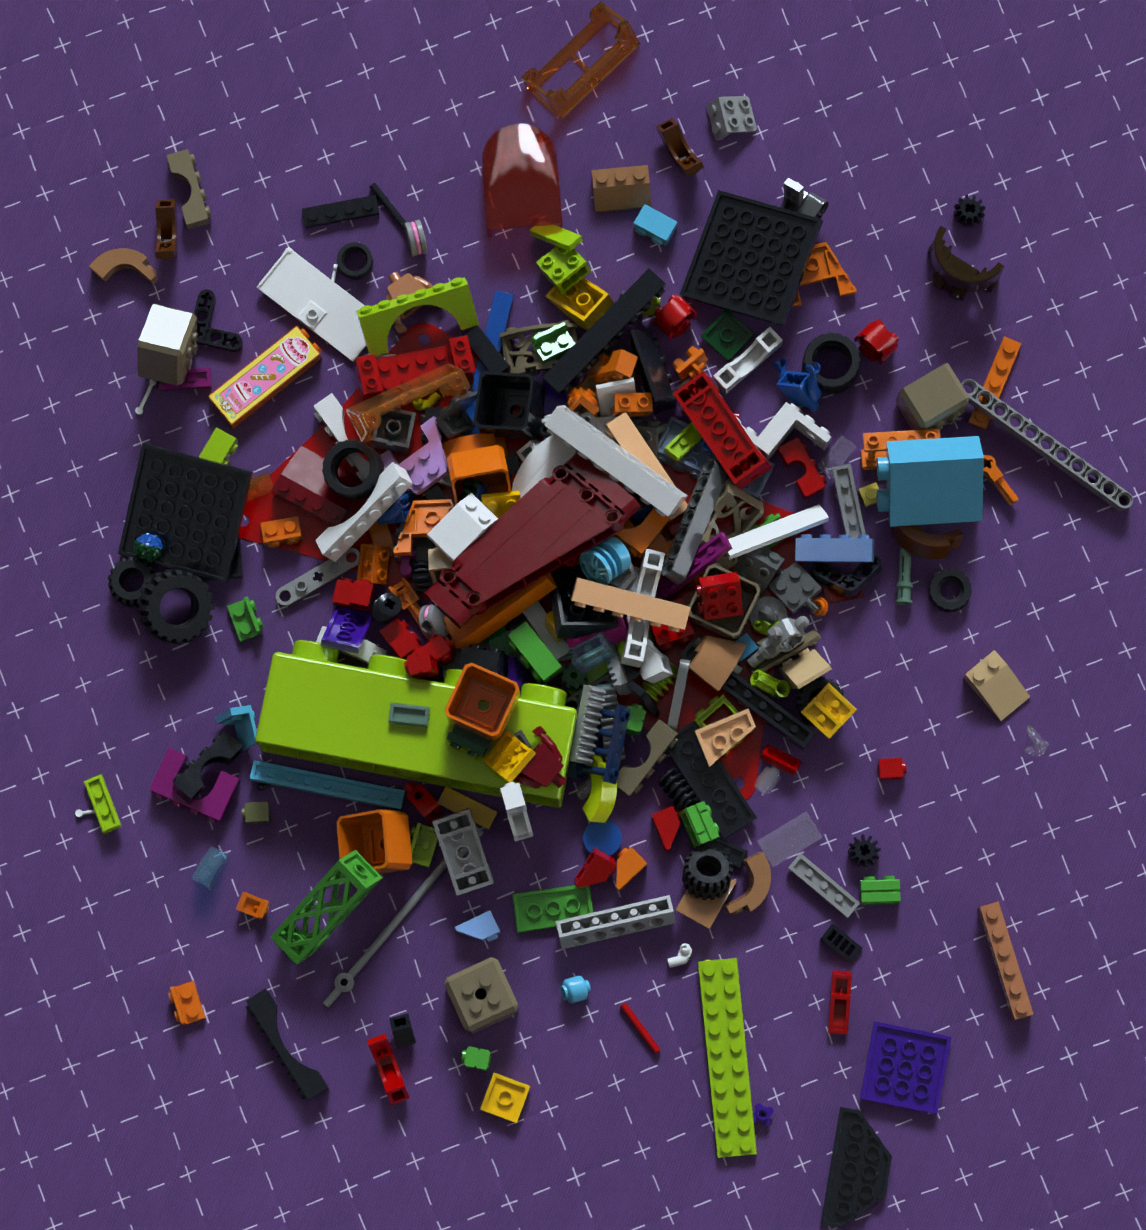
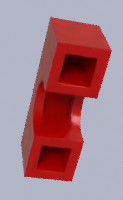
M797 437L778 447L777 452L786 468L793 464L801 465L804 468L805 475L796 480V486L805 501L824 491L827 482L823 474L817 472V463L814 458H810L807 454V445Z

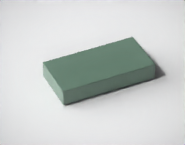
M391 703L388 722L428 727L430 707Z

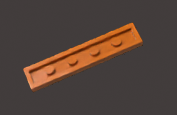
M1003 337L983 385L986 390L998 398L1022 344L1007 337ZM979 397L981 404H988L986 397ZM974 407L968 424L986 430L990 418Z

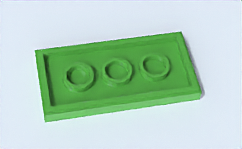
M573 885L512 894L518 933L557 928L556 921L593 913L589 885L581 888Z

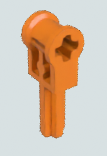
M990 455L983 456L984 463L990 464L989 468L983 467V475L992 486L995 485L1009 505L1015 504L1019 498L1004 480L1003 474L996 466L995 459Z
M405 577L401 578L402 581L393 587H388V589L402 601L401 608L403 610L408 609L419 625V612L421 608L417 601L420 599Z

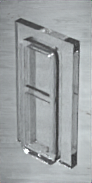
M806 811L757 842L772 867H775L823 837Z

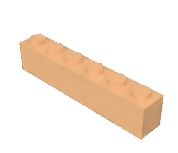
M626 412L606 424L605 428L607 430H605L608 438L614 440L615 443L674 485ZM685 500L674 515L667 516L670 518L669 522L685 512L688 505Z
M578 577L576 578L571 600L575 601L574 605L585 608L587 604L594 606L593 610L603 613L605 609L613 611L612 615L623 618L624 614L629 615L631 620L641 623L645 619L650 621L649 625L661 627V624L668 625L669 630L680 632V629L685 630L691 608L686 605Z

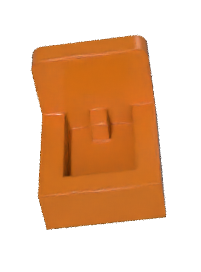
M242 892L236 910L262 919L268 912L269 901L247 892Z

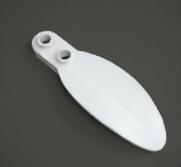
M584 412L579 415L584 420L589 419V424L596 428V418L593 414ZM551 435L529 453L521 464L515 476L512 491H519L521 499L541 479L545 477L550 478L553 469L558 465H564L576 454L577 449L566 446L562 442L563 439L558 435L556 437Z

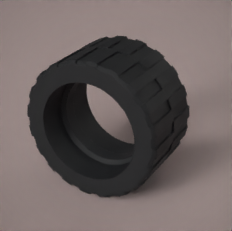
M828 332L827 334L815 337L808 344L803 356L802 372L809 373L806 370V364L813 366L812 362L815 355L823 349L834 348L843 352L849 360V369L843 377L826 379L816 374L818 377L817 385L822 393L835 395L846 391L847 388L853 385L859 372L861 358L856 344L850 338L840 333Z
M349 439L338 442L326 453L322 464V474L331 490L345 499L358 501L370 497L385 466L376 450L364 442ZM353 453H361L369 460V474L366 480L359 486L346 487L338 478L339 465L346 456Z

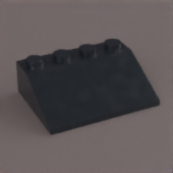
M630 330V346L633 354L638 357L636 363L646 391L652 394L654 414L675 408L677 399L673 392L676 390L671 389L670 383H672L670 373L665 372L664 366H666L664 356L659 355L658 348H660L657 337L653 338L651 332Z
M580 563L572 567L562 565L550 572L557 588L549 593L557 638H579L618 627L617 616L612 615L613 611L606 609L604 613L593 610L594 606L587 604L585 608L574 605L575 601L571 600L576 578L589 580L582 572Z

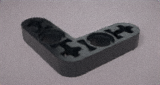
M202 290L198 295L194 314L197 317L200 312H206L208 317L205 321L197 319V324L201 326L200 332L202 336L198 337L197 344L231 352L240 351L243 347L240 335L209 327L216 297L211 290ZM207 294H209L212 300L207 301V308H205V301L203 297H206ZM213 334H219L221 336V340L219 343H213L211 341V337ZM225 336H227L228 341H233L236 338L239 345L235 344L232 347L230 342H225Z
M874 556V562H861L849 575L823 562H816L811 566V577L846 597H854L880 573L882 561L878 556ZM860 574L866 575L865 578H858L857 576ZM833 577L839 578L836 582L830 581Z

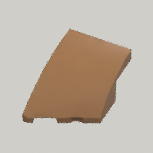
M705 635L694 650L698 654L689 664L688 668L716 691H719L738 663L746 644Z
M731 880L727 892L722 894L720 898L715 897V900H710V898L702 900V897L695 898V894L690 895L687 889L675 911L710 929L737 881Z

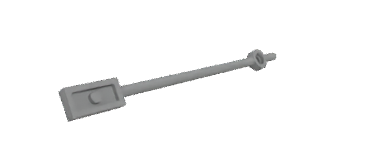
M476 826V830L480 838L483 834V831ZM460 847L457 853L463 858L469 850L466 847ZM445 859L441 861L348 973H341L335 978L336 988L325 999L323 1004L329 1008L341 992L347 993L353 989L355 984L353 978L447 868ZM347 979L348 984L346 986H342L341 980Z

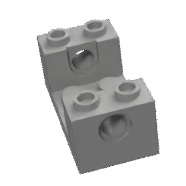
M467 808L434 819L432 822L456 895L458 896L494 884L471 809ZM460 847H466L469 850L467 857L461 858L458 855L457 851Z

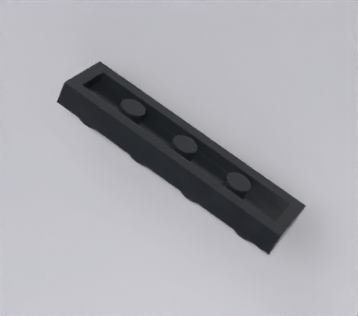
M376 195L302 208L305 228L379 215Z

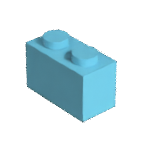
M644 204L633 223V228L639 235H647L652 238L651 240L654 243L666 246L675 232L678 222Z

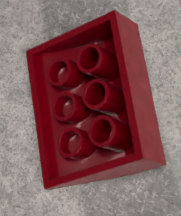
M301 445L271 490L273 495L331 527L345 522L356 501L345 499L328 487L322 474V464L325 458ZM339 466L338 478L344 486L352 488L363 483L358 476Z

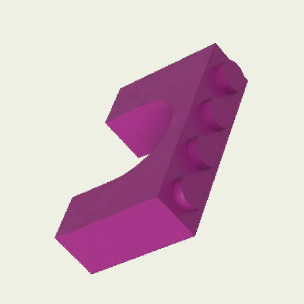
M168 748L149 789L153 792L152 796L162 801L164 798L171 800L170 804L181 808V806L187 807L188 812L196 816L199 813L206 816L205 820L214 824L216 821L222 823L241 780L221 771L212 791L206 797L194 800L189 805L172 790L173 779L182 772L188 757L183 753Z

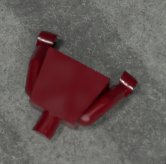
M538 726L532 731L541 738V742L533 750L536 754L513 781L535 789H539L542 786L547 787L552 782L560 788L566 781V778L559 774V771L563 768L561 763L562 755L554 741L548 735H545L547 734L541 726Z

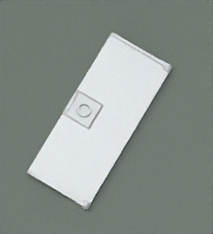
M290 247L286 248L282 256L258 284L257 289L354 362L366 348L356 313L357 310H360L365 305L294 252L293 249Z

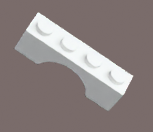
M769 327L755 339L744 353L734 361L727 363L713 375V382L726 395L782 346L783 340Z

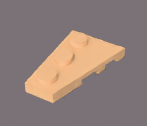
M745 709L695 730L694 732L708 766L710 767L714 764L716 760L756 726L749 709Z

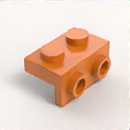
M579 383L577 387H572L567 393L570 410L573 411L581 404L593 415L599 411L597 395L590 388L585 389Z

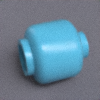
M575 976L565 979L563 985L560 986V991L565 1001L576 1003L586 1000L591 988L588 980H584L582 976Z

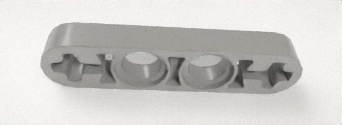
M685 659L680 660L668 720V726L674 731H677L690 660Z

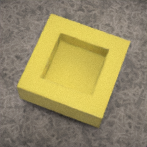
M876 482L858 489L865 508L877 503V489L879 487Z

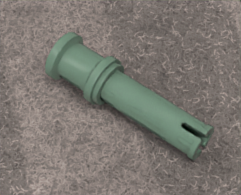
M899 547V582L896 584L897 600H895V604L912 605L911 589L913 584L910 582L911 553Z

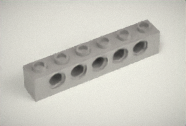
M670 895L559 920L556 921L561 947L566 949L674 924L676 921Z

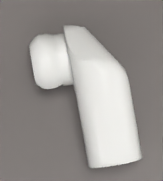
M682 944L678 955L667 959L670 968L688 962L692 954L689 944Z

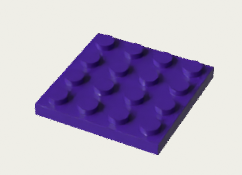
M874 1021L860 1099L937 1115L951 1037Z

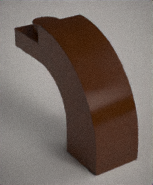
M673 118L656 126L666 150L683 176L695 175L704 168L702 161L692 152L679 124Z
M176 199L157 200L155 206L157 221L156 259L169 260L177 257L178 249Z
M917 525L894 526L892 536L903 549L915 556L926 559L947 558L949 550H955L960 547L963 533L958 529L941 535H933L924 532Z

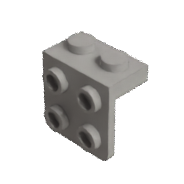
M747 96L717 97L706 105L715 140H722L731 133H751L757 130L750 99Z

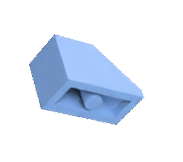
M487 911L455 927L458 933L481 941L487 940L488 942L497 939L498 934L501 933L491 911Z

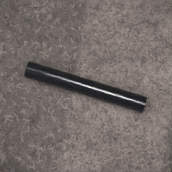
M371 184L369 188L400 227L405 230L404 223L406 221L377 184Z

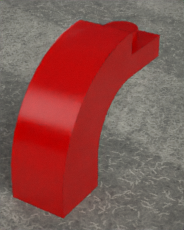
M384 1033L367 1040L391 1106L410 1099L386 1034Z

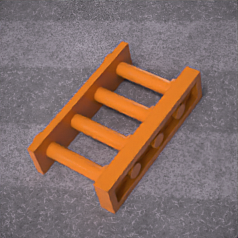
M940 429L863 433L864 450H861L862 470L877 469V457H886L887 441L941 438Z

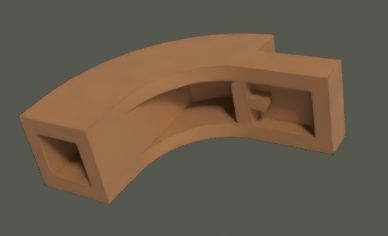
M119 248L109 250L98 256L89 265L90 270L104 283L114 273L122 269L137 271L152 285L158 281L155 269L150 265L147 266L149 263L148 258L132 249Z
M757 852L742 860L749 874V886L742 896L723 906L726 913L738 914L743 911L742 907L746 911L751 912L765 899L771 884V870L764 852Z

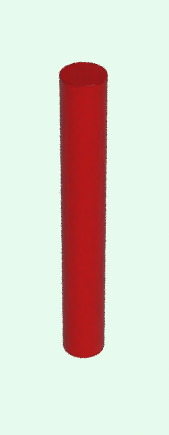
M627 1003L620 1006L621 1010L653 1053L656 1054L661 1050Z

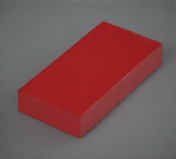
M769 744L766 745L759 758L793 776L802 762Z

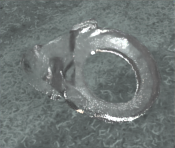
M1029 724L1027 731L1036 750L1028 747L1025 749V752L1032 756H1042L1046 752L1049 742L1041 740V735L1036 732L1032 724Z

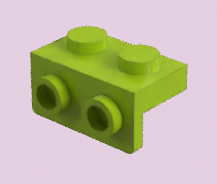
M417 823V827L413 826L410 837L413 838L411 843L412 863L430 868L438 837L435 828Z

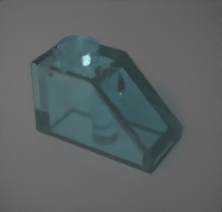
M211 846L199 862L191 879L211 890L229 855Z

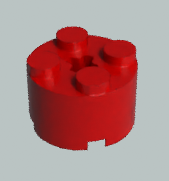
M674 294L669 298L668 303L664 307L660 306L654 312L656 316L654 324L672 340V336L675 338L681 336L692 325L690 320L692 318L696 319L697 312L681 296Z
M877 319L876 321H871L854 338L855 343L859 342L860 346L858 349L867 359L872 362L877 360L879 361L878 365H881L898 348L897 342L899 338L893 332L890 333L885 328V324Z

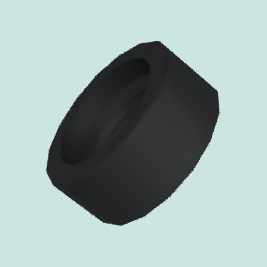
M348 243L338 252L337 263L339 271L348 279H363L373 268L371 251L362 243ZM354 250L362 252L366 257V265L357 272L348 270L344 264L346 254Z

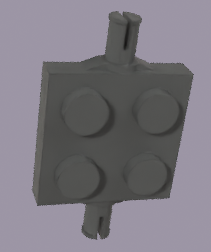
M797 561L787 569L782 570L779 567L776 572L777 577L768 585V589L792 614L806 606L813 614L816 611L818 612L820 608L814 604L813 599L822 591L819 584Z

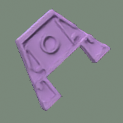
M434 416L420 426L429 442L399 464L390 450L380 455L385 468L394 462L406 470L413 483L409 489L417 495L422 494L449 474L445 451L441 443L442 437L439 434L438 424L435 421L437 418Z

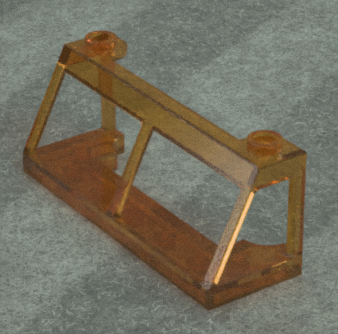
M601 1L590 11L591 22L539 71L536 68H531L521 77L527 89L560 120L640 45L630 23ZM612 16L618 19L620 23H618ZM611 21L618 28L614 36L616 43L596 63L588 68L575 53L606 23ZM570 58H573L586 71L566 91L559 88L555 91L550 89L546 92L540 88Z
M448 363L346 409V412L361 442L367 443L372 440V430L380 426L381 415L437 390H440L443 398L446 396H462L468 392L470 384L461 368Z

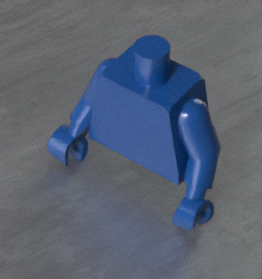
M784 358L780 359L781 367L779 361H776L774 368L779 370V381L776 384L794 405L808 407L811 412L816 411L820 406L817 401L822 396V391L817 385L818 377L816 376L820 372V364L812 362L814 368L812 365L806 364V370L809 373L785 371L787 362Z
M408 489L377 520V523L381 525L405 522L415 493Z

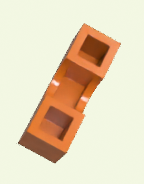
M623 349L613 351L611 357L601 354L598 356L599 361L591 367L588 377L594 379V382L599 385L631 378L638 357Z

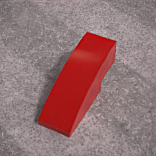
M832 970L828 1033L848 1034L852 972Z

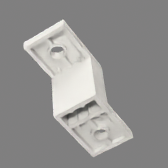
M786 402L758 437L752 428H745L742 425L753 443L767 460L772 457L794 428L824 451L831 441L830 432L822 426L819 428L814 424L815 421L810 416L801 414L799 412L800 409L793 403L788 404Z

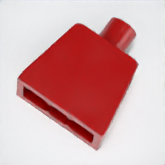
M409 781L404 786L408 793L406 797L430 826L433 824L432 821L434 819L440 818L445 814L439 803L422 784L417 786L413 781Z

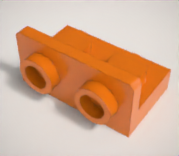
M615 393L614 406L610 409V417L620 416L624 412L628 416H648L653 412L652 394Z
M298 516L261 523L263 543L268 548L279 547L281 543L286 542L288 545L298 543V540H303Z
M361 544L357 581L367 579L371 583L386 585L390 547Z
M194 981L170 987L171 992L168 995L171 1004L175 1003L177 1011H174L177 1023L181 1022V1025L184 1026L206 1019Z

